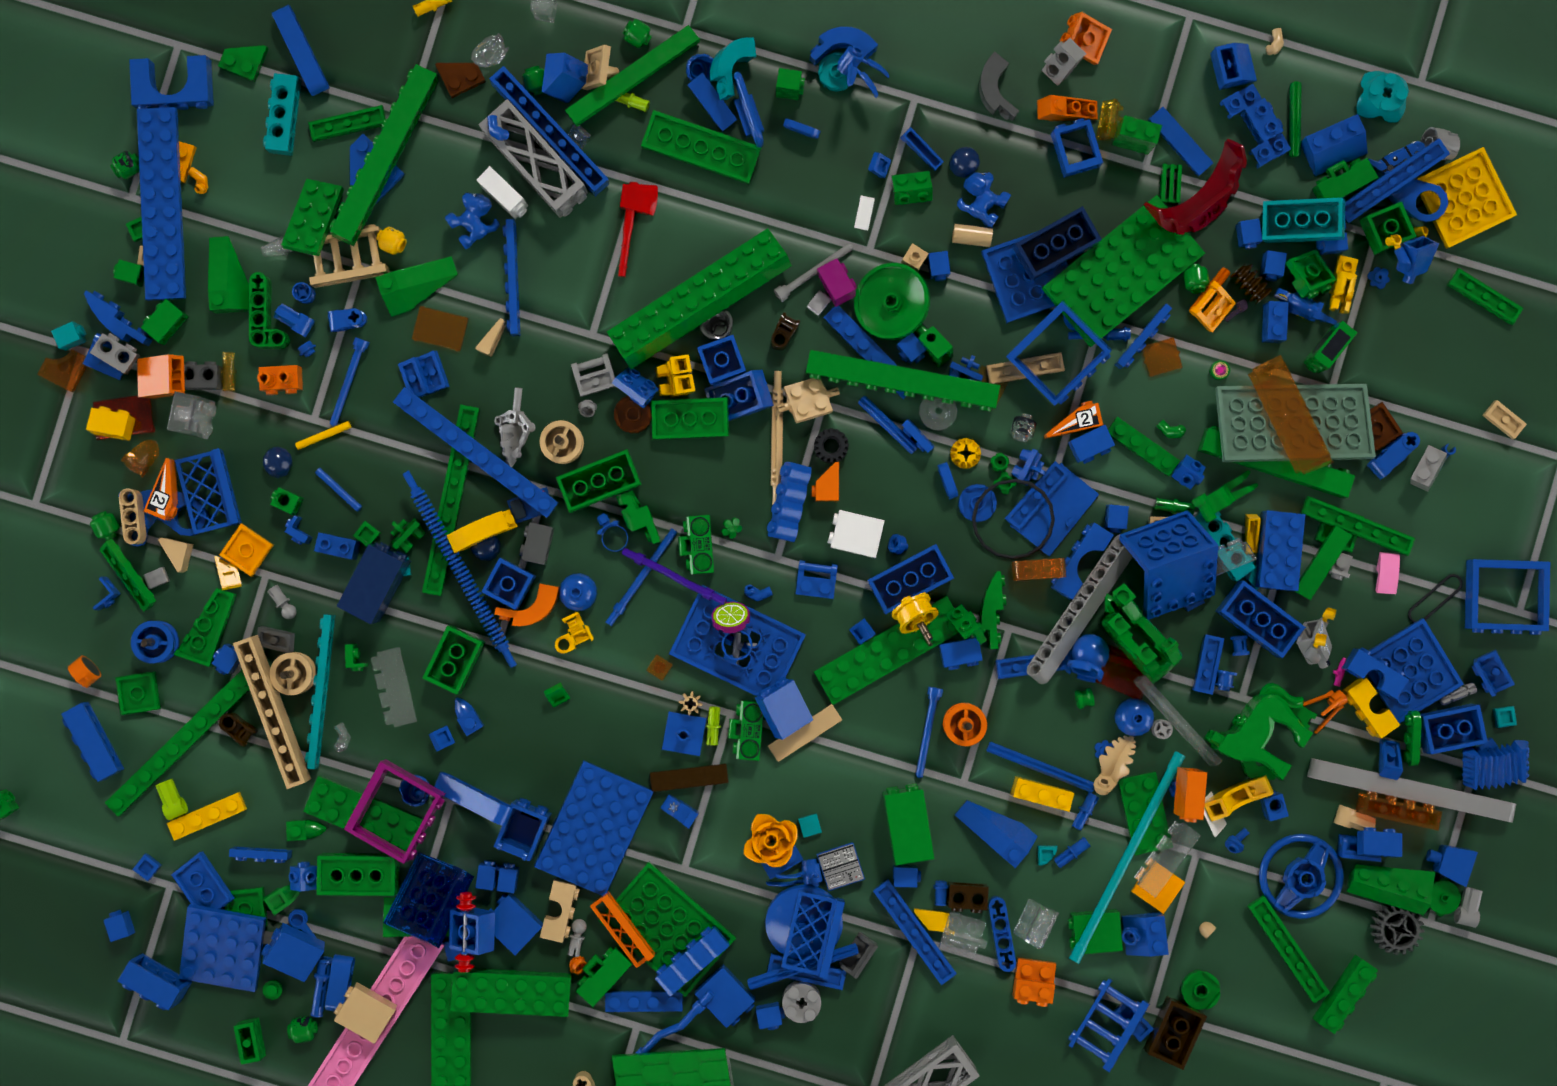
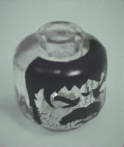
M1022 413L1021 416L1013 418L1010 427L1012 439L1025 443L1033 439L1037 427L1036 421L1032 420L1033 416Z

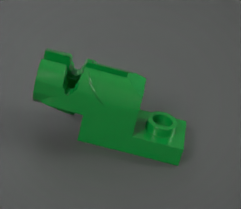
M634 491L616 496L620 506L628 505L626 509L621 511L627 528L635 532L647 527L648 530L645 531L648 542L652 541L654 545L660 543L661 539L649 507L646 505L640 508L639 505L641 504Z

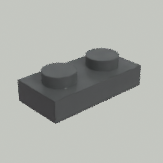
M266 626L258 627L257 635L262 647L285 653L294 652L295 633Z

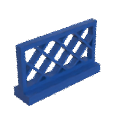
M217 448L210 452L175 460L194 535L242 523L222 449ZM210 456L212 464L207 470L199 464L203 458ZM190 462L194 464L189 475L182 471L181 463ZM197 467L206 471L201 482L192 477ZM209 474L216 477L217 482L213 489L204 484ZM190 479L199 483L194 493L187 490L186 485ZM202 485L211 490L206 500L197 496ZM214 492L221 496V502L218 507L209 503ZM195 497L204 502L199 512L192 509L191 503ZM207 504L216 509L211 519L201 514ZM219 511L226 515V523L219 524L213 521ZM200 516L209 520L205 528L197 529L196 521Z
M802 890L798 891L781 967L827 979L845 905L844 899L832 898ZM801 897H810L814 904L804 909L800 904ZM823 901L832 902L831 909L823 914L818 904ZM816 906L821 916L811 921L806 912ZM804 914L809 923L799 928L796 918ZM823 918L827 926L826 929L818 933L813 924ZM812 926L816 935L807 940L802 931ZM800 933L805 942L795 948L791 940L793 936ZM819 937L822 947L814 952L809 943ZM807 944L812 954L802 959L797 950ZM794 952L800 959L794 965L786 963L787 957ZM813 956L818 962L816 970L809 969L805 964V961Z

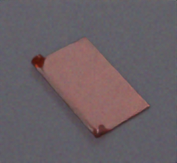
M136 395L93 402V408L96 409L103 406L110 408L113 412H118V410L129 412V415L136 419L132 435L155 432V426L152 421L151 398H141ZM96 435L97 440L110 439V437Z
M1108 645L1110 650L1109 660L1105 667L1101 668L1104 676L1102 682L1098 681V679H1096V682L1129 697L1142 699L1149 680L1122 650Z

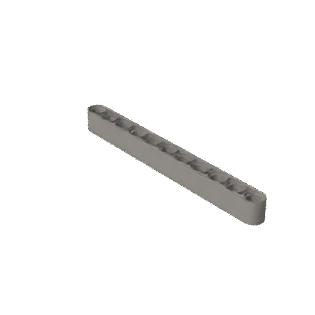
M1314 758L1310 760L1307 777L1511 823H1513L1517 805L1512 802L1399 778L1398 780L1379 776L1377 772Z

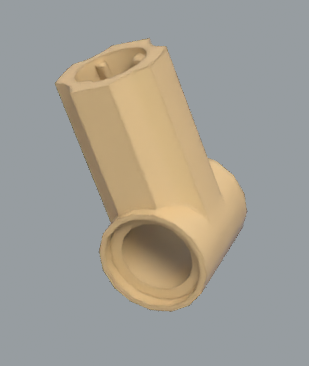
M1339 804L1333 823L1350 829L1354 828L1364 831V827L1375 828L1376 818L1356 812L1357 810Z

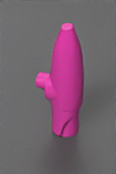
M1344 657L1340 661L1338 669L1336 671L1333 670V674H1335L1334 686L1340 687L1345 670L1342 669V666L1346 661Z

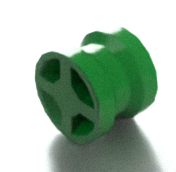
M1086 688L1085 691H1075V699L1079 709H1083L1085 706H1095L1091 688Z

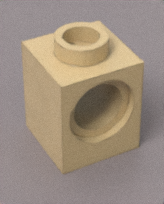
M912 243L901 264L907 265L918 272L929 253Z

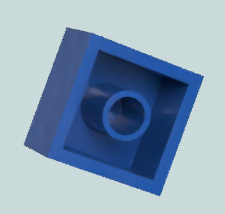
M734 335L697 347L710 386L746 373Z
M499 558L481 592L515 610H519L536 575L503 558Z

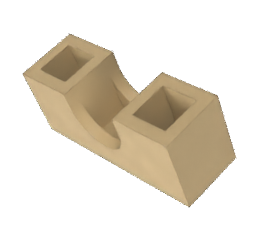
M554 879L549 900L558 902L561 905L562 913L557 917L546 916L544 918L540 938L563 943L565 938L569 937L571 927L568 926L569 919H573L575 908L572 906L574 900H578L580 889H577V885L563 879Z

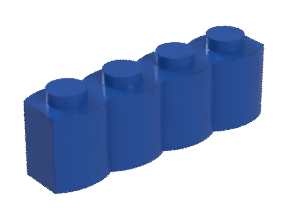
M785 462L780 469L781 481L776 487L777 499L771 508L772 519L768 523L767 531L769 537L795 542L798 533V523L802 516L803 503L807 494V485L811 477V467L793 462Z
M715 926L705 928L700 933L701 938L697 941L695 939L691 940L685 946L687 949L683 953L677 952L671 958L672 962L669 965L663 964L656 970L655 980L669 996L673 995L729 947L730 943Z

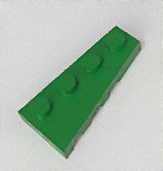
M216 588L204 606L203 612L195 620L194 626L186 634L183 643L173 655L212 667L213 655L220 645L237 594Z

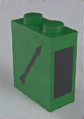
M1344 321L1331 326L1303 361L1307 365V369L1313 373L1328 370L1358 332Z

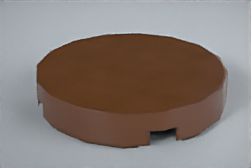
M626 396L616 405L614 419L618 427L623 431L639 433L649 426L652 419V409L649 404L643 409L633 402L630 396Z

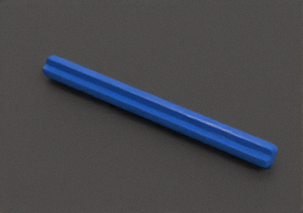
M989 742L987 746V751L1088 792L1092 793L1094 791V782L993 742Z
M856 943L835 949L831 963L857 955L859 951ZM812 957L805 961V964L809 969H815L818 962L815 957ZM782 967L749 978L747 983L750 990L803 972Z

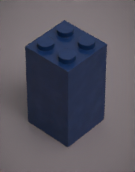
M383 542L368 544L337 607L369 624L380 622L411 563L407 559L408 556L400 551H391V547Z

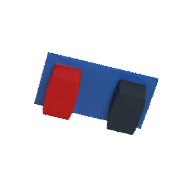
M547 487L541 489L549 495ZM520 497L507 500L516 524L542 515Z

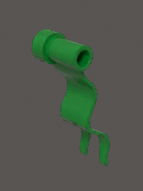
M1249 470L1224 484L1208 496L1204 493L1191 500L1193 505L1199 509L1206 523L1217 518L1215 513L1258 487V484L1255 483L1235 492H1230L1250 474Z

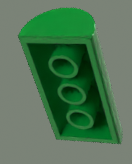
M628 449L556 477L569 513L642 485Z

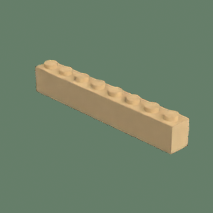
M258 635L233 643L286 788L289 789L309 781L311 777L280 693L273 687L270 681V666Z

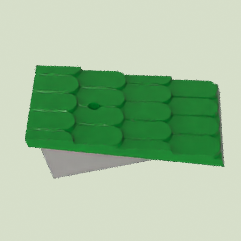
M725 1048L612 1055L616 1086H734L730 1057L726 1056Z

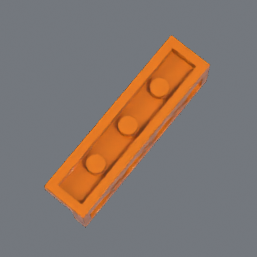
M609 891L590 905L591 909L636 968L655 956L654 950ZM603 901L609 909V913H601L596 906ZM610 917L616 918L621 925L620 929L610 926ZM622 933L628 934L632 940V945L622 942ZM634 948L639 949L644 956L638 962L633 956Z

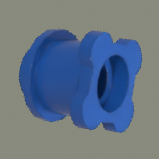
M1218 670V680L1215 685L1218 686V690L1230 691V688H1234L1232 686L1234 676H1237V673Z

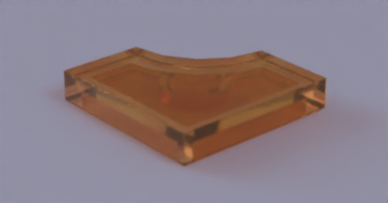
M72 349L68 355L61 359L46 358L37 375L70 392H74L87 368L83 364L86 356Z

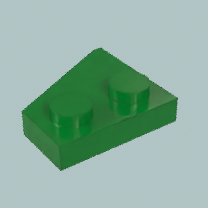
M262 45L224 49L218 67L255 82L269 48Z

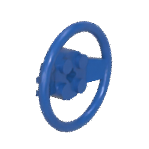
M1293 834L1275 842L1265 853L1259 870L1260 887L1270 905L1281 914L1298 919L1315 917L1327 911L1338 899L1344 881L1342 863L1335 850L1324 840L1308 834ZM1293 842L1313 843L1314 845L1304 858L1298 857L1287 865L1283 876L1285 886L1275 899L1267 883V870L1274 854L1283 846ZM1329 855L1336 873L1335 885L1331 895L1323 904L1307 911L1292 910L1291 908L1304 898L1316 897L1324 890L1326 885L1324 868ZM1308 874L1306 876L1309 878L1307 882L1304 880L1302 881L1303 875Z

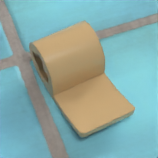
M581 1071L576 1074L573 1086H595V1083L588 1072ZM579 1080L586 1081V1084H579Z

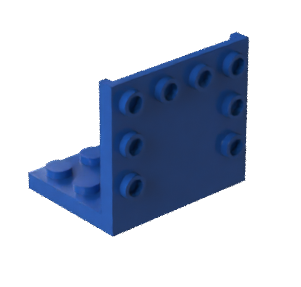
M1188 510L1120 534V542L1145 571L1143 615L1148 620L1215 595L1218 544Z

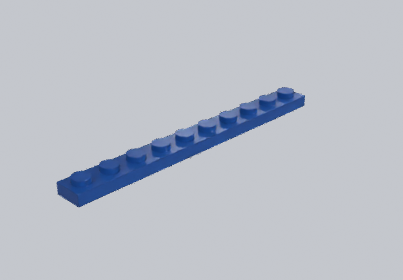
M404 387L393 401L394 404L546 518L549 517L559 502Z

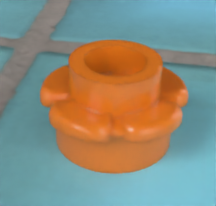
M581 956L572 958L569 963L570 972L577 975L583 973L584 970L582 968L587 964L585 958Z

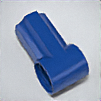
M284 304L277 307L274 318L288 325L293 331L305 338L316 322Z

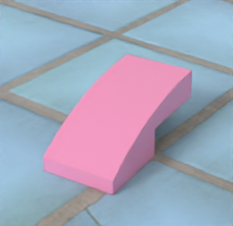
M1379 553L1376 568L1378 577L1375 587L1377 593H1397L1400 568L1399 553Z

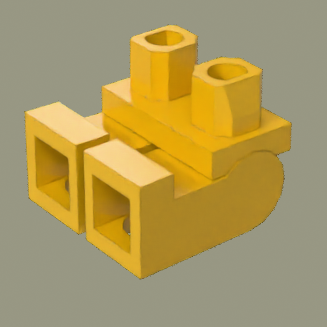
M689 354L670 357L669 361L664 365L655 368L657 378H667V384L659 385L660 396L670 395V398L695 392L693 375L690 374L692 369Z

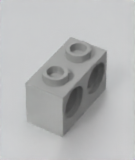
M1071 38L1064 43L1061 41L1054 48V55L1051 53L1045 59L1046 65L1041 70L1057 86L1070 75L1087 54Z
M102 333L90 353L122 373L128 374L140 356L135 353L137 349L127 343L125 346L118 342L120 339L111 333L108 336ZM110 342L112 349L106 353L103 351V344ZM124 352L129 354V360L126 363L120 361V355Z

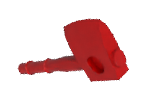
M629 182V184H623L620 208L626 211L618 272L619 277H626L635 212L654 216L658 201L657 185Z

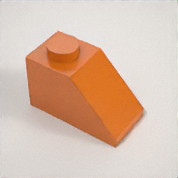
M835 462L815 482V486H812V497H815V501H839V462Z

